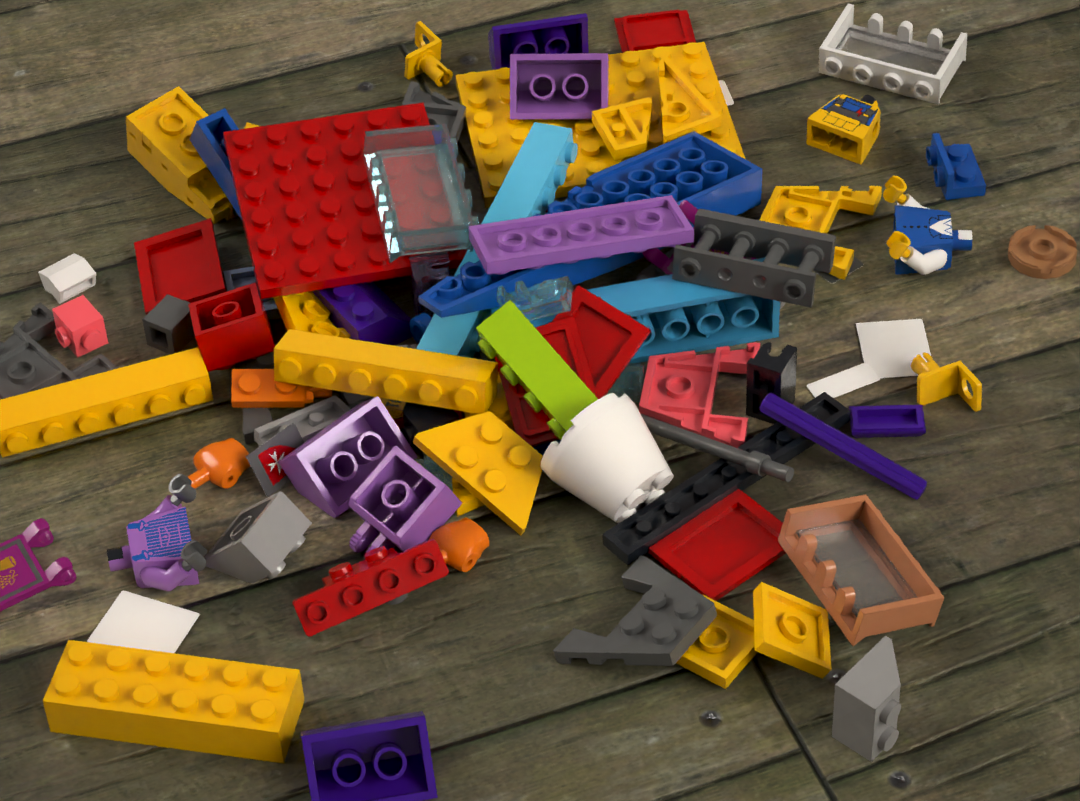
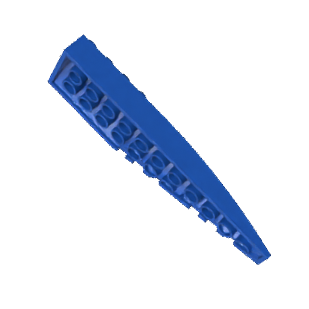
M693 131L594 173L586 179L584 187L575 186L568 191L567 199L562 202L555 200L548 205V212L545 214L672 195L678 206L683 200H687L697 209L700 208L736 216L761 204L763 169ZM628 252L615 254L609 258L596 257L579 260L571 264L558 263L545 265L539 269L526 268L514 270L502 275H487L480 260L476 263L468 261L460 267L459 275L456 277L447 276L419 296V303L441 318L495 308L504 305L509 300L513 303L584 282L641 259L644 255L642 254L643 252Z

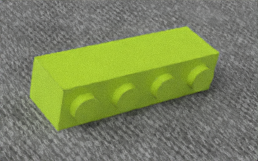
M511 300L476 327L481 339L477 342L480 349L490 360L495 356L503 364L500 370L505 378L513 386L519 383L527 392L523 396L536 413L541 410L544 411L551 419L547 422V425L560 440L566 431L574 425L571 420L586 407L598 400Z

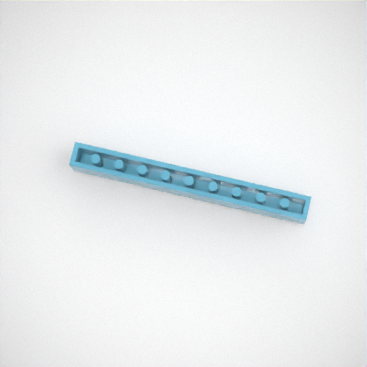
M538 122L533 123L481 224L532 217L535 214H545L548 205L555 200V192L558 186H562L565 182L569 164L574 163L577 157L578 146L573 141L572 128ZM470 244L454 277L460 274V267L468 261L472 263L479 261L472 244ZM490 309L442 318L434 313L416 349L473 358L475 352L481 350L477 344L481 339L476 327L491 315Z

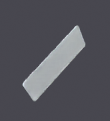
M865 362L807 385V388L815 398L823 392L835 398L880 380V377L869 363Z

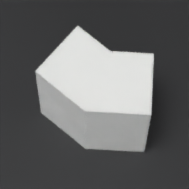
M75 253L38 272L45 291L51 293L59 304L96 285V272L85 258Z

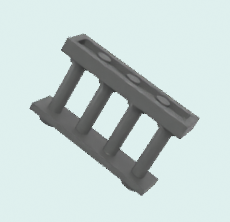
M699 208L695 214L693 242L695 247L675 246L672 279L812 308L816 273L813 270L830 273L834 261L836 235ZM710 249H713V250L728 252L729 254H728V255H725V254L710 252L709 250H710ZM747 256L757 259L765 257V259L763 262H759L755 260L745 259L743 257ZM778 263L797 266L798 269L779 266Z

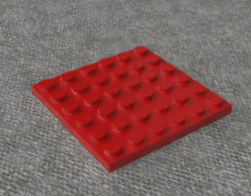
M424 102L223 132L226 153L261 299L458 268L467 250Z

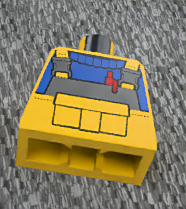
M844 94L836 96L807 118L806 144L861 165L879 135L881 110L876 99L870 95H864L860 100Z

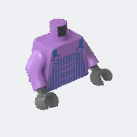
M184 474L174 476L169 483V491L173 495H167L160 505L143 519L127 525L129 545L107 549L111 572L133 568L138 587L155 588L167 592L172 591L177 586L199 584L197 571H202L206 567V559L203 556L206 555L207 549L198 541L191 540L186 507H182L181 504L182 501L190 503L196 498V489L191 486L192 481Z

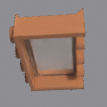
M867 495L787 509L778 542L852 646H855L867 636L929 624L931 627L935 625L944 596Z

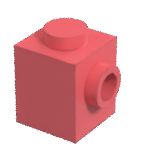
M84 295L52 309L56 326L55 334L63 348L68 347L77 358L108 344L104 319Z

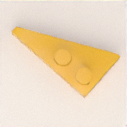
M666 54L661 55L658 71L663 144L693 131L702 134L721 127V115Z

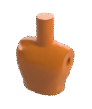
M233 438L211 443L203 447L195 454L193 459L197 471L187 476L192 481L191 486L196 489L210 481L221 488L228 489L233 487L242 473L251 467L246 458L249 452L240 442Z
M467 517L439 527L429 538V540L434 539L437 541L445 563L461 572L471 570L482 552L489 547L487 533L481 526Z

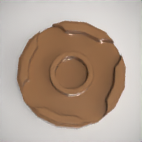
M1032 225L1016 231L1010 238L1007 256L1010 264L1022 274L1041 279L1058 278L1069 273L1076 265L1078 252L1076 241L1062 229L1045 225L1044 229H1035L1036 225Z

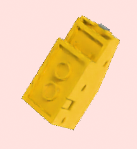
M178 86L126 116L127 151L168 192L206 219L211 218L213 224L223 218L226 220L233 219L238 216L237 212L189 140L196 121L209 115Z

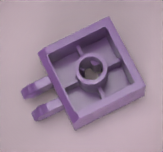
M395 445L350 497L348 506L364 520V523L353 534V537L350 538L349 546L357 553L365 551L371 543L372 546L369 547L366 553L385 546L386 549L397 547L403 552L428 541L431 534L448 521L462 502L446 484Z

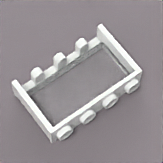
M848 3L819 48V73L939 105L941 96L961 62H966L967 33L961 32L950 50L942 47L943 33L937 28L931 30L927 37V43L912 40L913 25L909 21H903L900 24L897 36L883 32V17L878 13L872 14L868 20V28L853 25L854 5Z

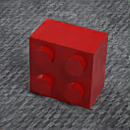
M256 282L188 304L194 335L208 372L226 370L235 363L247 359H256V357L274 351L275 343L269 319L260 298Z

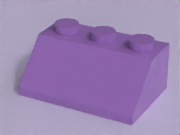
M608 53L510 54V120H592V111L608 107Z
M376 396L353 407L279 460L278 463L299 494L331 517L336 518L350 508L348 505L352 494L395 445L414 460L418 457L380 398Z

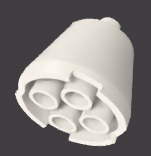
M610 393L582 410L571 420L574 425L566 431L561 442L552 441L541 460V469L553 482L618 524L666 494L663 488L674 477L637 406L625 393L619 398L614 393Z

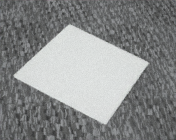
M922 319L856 323L864 363H869L880 378L918 376L911 369L912 360L920 354L926 361L923 357L924 352L929 353L931 356Z
M123 590L87 642L175 653L200 614Z

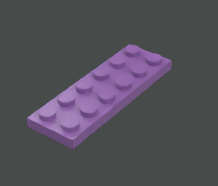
M672 195L468 226L469 240L487 275H502L510 271L526 268L539 269L545 265L558 263L571 264L579 260L596 257L609 258L621 253H641L647 249L675 247L676 245L694 242V229Z

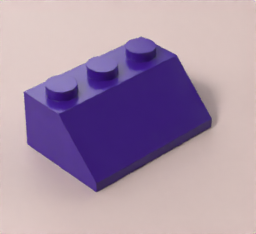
M587 14L491 27L488 33L492 69L510 68V54L589 53Z
M373 281L312 291L331 312L328 319L335 327L344 328L350 334V339L395 346L413 337L409 327L411 318Z
M423 711L301 731L311 801H422L438 798L426 718Z

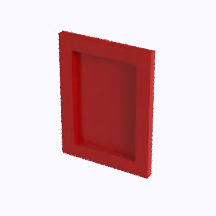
M670 10L614 18L622 53L696 43L687 10Z
M211 218L134 242L146 315L167 294L193 303L227 292Z
M578 285L552 322L572 316L575 317L597 395L600 399L606 396L651 330L634 320L630 315H626L608 304L601 297H597Z
M572 316L535 327L598 398L575 317ZM495 356L516 434L532 447L558 440L559 438L547 425V422L551 419L543 410L536 413L523 397L527 392L519 383L513 386L505 378L500 370L503 364Z
M737 489L649 547V554L689 587L701 595L718 601L786 554L778 542L783 522L742 490Z

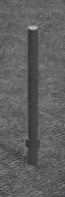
M641 414L648 429L653 434L746 467L747 472L761 477L769 475L786 482H790L793 478L794 469L792 467L772 461L771 457L758 451L750 453Z

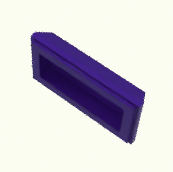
M923 405L849 406L851 433L855 438L917 437L926 433Z

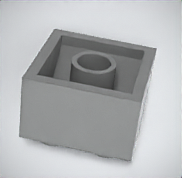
M279 491L242 510L204 557L206 559V567L251 584L266 577L271 580L286 566L283 560L288 553L295 552L304 543L306 538L303 534L312 522L282 491Z
M884 636L835 684L832 737L871 762L883 750L885 752L889 751L899 736L897 721L901 711V704L899 703L901 683L892 639Z

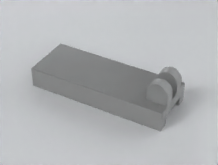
M334 395L254 430V441L260 447L288 425L294 423L305 443L351 409Z

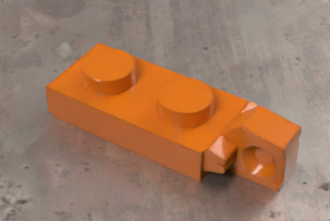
M232 369L231 403L234 408H305V404L314 403V398L332 397V390L274 381V369Z

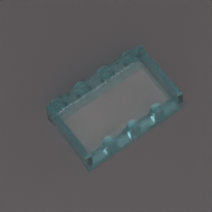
M447 124L365 131L363 159L389 263L405 255L469 249V252H473V246L469 240L468 226L479 225V220L477 216H472L471 191L464 188L463 163L457 162V140L455 137H450Z

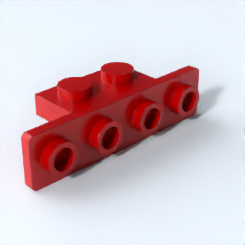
M430 539L401 553H398L393 548L378 547L367 552L364 555L365 560L354 565H351L350 562H345L331 568L328 571L330 575L322 578L324 587L297 598L292 603L305 634L308 637L313 636L447 576L449 570L437 541Z

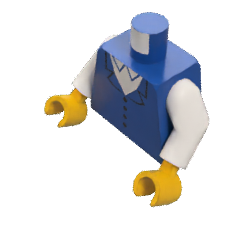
M892 176L885 183L884 199L889 203L898 202L894 208L893 233L886 241L887 246L890 247L889 254L895 259V274L920 273L926 275L933 271L947 270L951 267L952 251L972 250V230H952L951 214L948 211L929 209L920 205L911 195H904L903 193L906 191L907 185L898 176Z

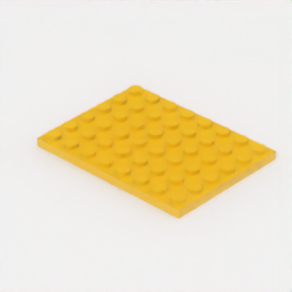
M705 42L626 51L624 53L608 55V107L647 97L652 98V116L647 151L663 145L658 63L660 62V56L666 54L721 115V127L700 135L745 159ZM503 67L496 70L455 75L460 103L466 106L465 124L485 208L491 206L534 122L572 128L573 141L578 146L576 160L574 163L569 164L565 182L562 186H558L555 198L568 197V191L575 186L584 187L586 179L594 173L630 159L614 160L592 120H510V68Z

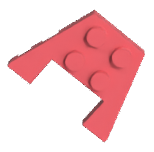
M747 343V349L730 351L729 346L716 347L715 353L696 355L695 350L649 356L639 403V412L736 448L746 442L748 418L711 414L719 372L747 374V362L750 358L754 359L760 349V343Z

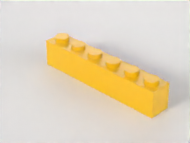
M288 329L274 347V381L365 396H378L384 399L476 414L487 412L497 395L498 362L292 329Z
M199 348L185 350L1 399V457L213 401L209 373Z

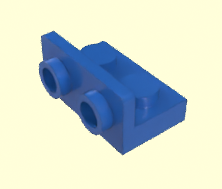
M933 133L931 146L926 147V159L928 166H933L935 185L936 187H941L945 199L985 196L986 183L970 143L944 146L940 134Z

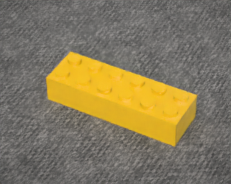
M68 640L43 698V705L50 732L284 763L305 700L299 669Z

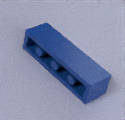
M224 108L196 121L189 140L242 220L223 132L239 129Z

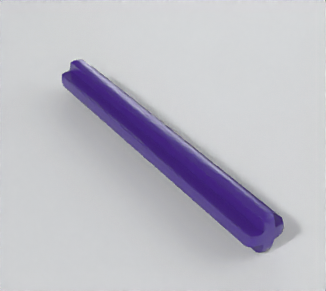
M768 393L763 399L760 411L915 500H918L924 493L927 481L773 393Z

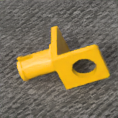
M419 21L415 25L414 41L419 49L406 55L404 77L409 80L424 72L438 87H443V83L447 85L450 82L453 72L440 62L442 40L425 24ZM423 34L428 38L430 43L425 44L423 40Z
M925 352L923 357L926 361L920 354L912 360L911 369L918 374L917 403L924 406L958 393L975 412L981 410L982 384L961 361L940 367L930 354ZM966 381H968L972 387L973 396L970 394L967 388Z

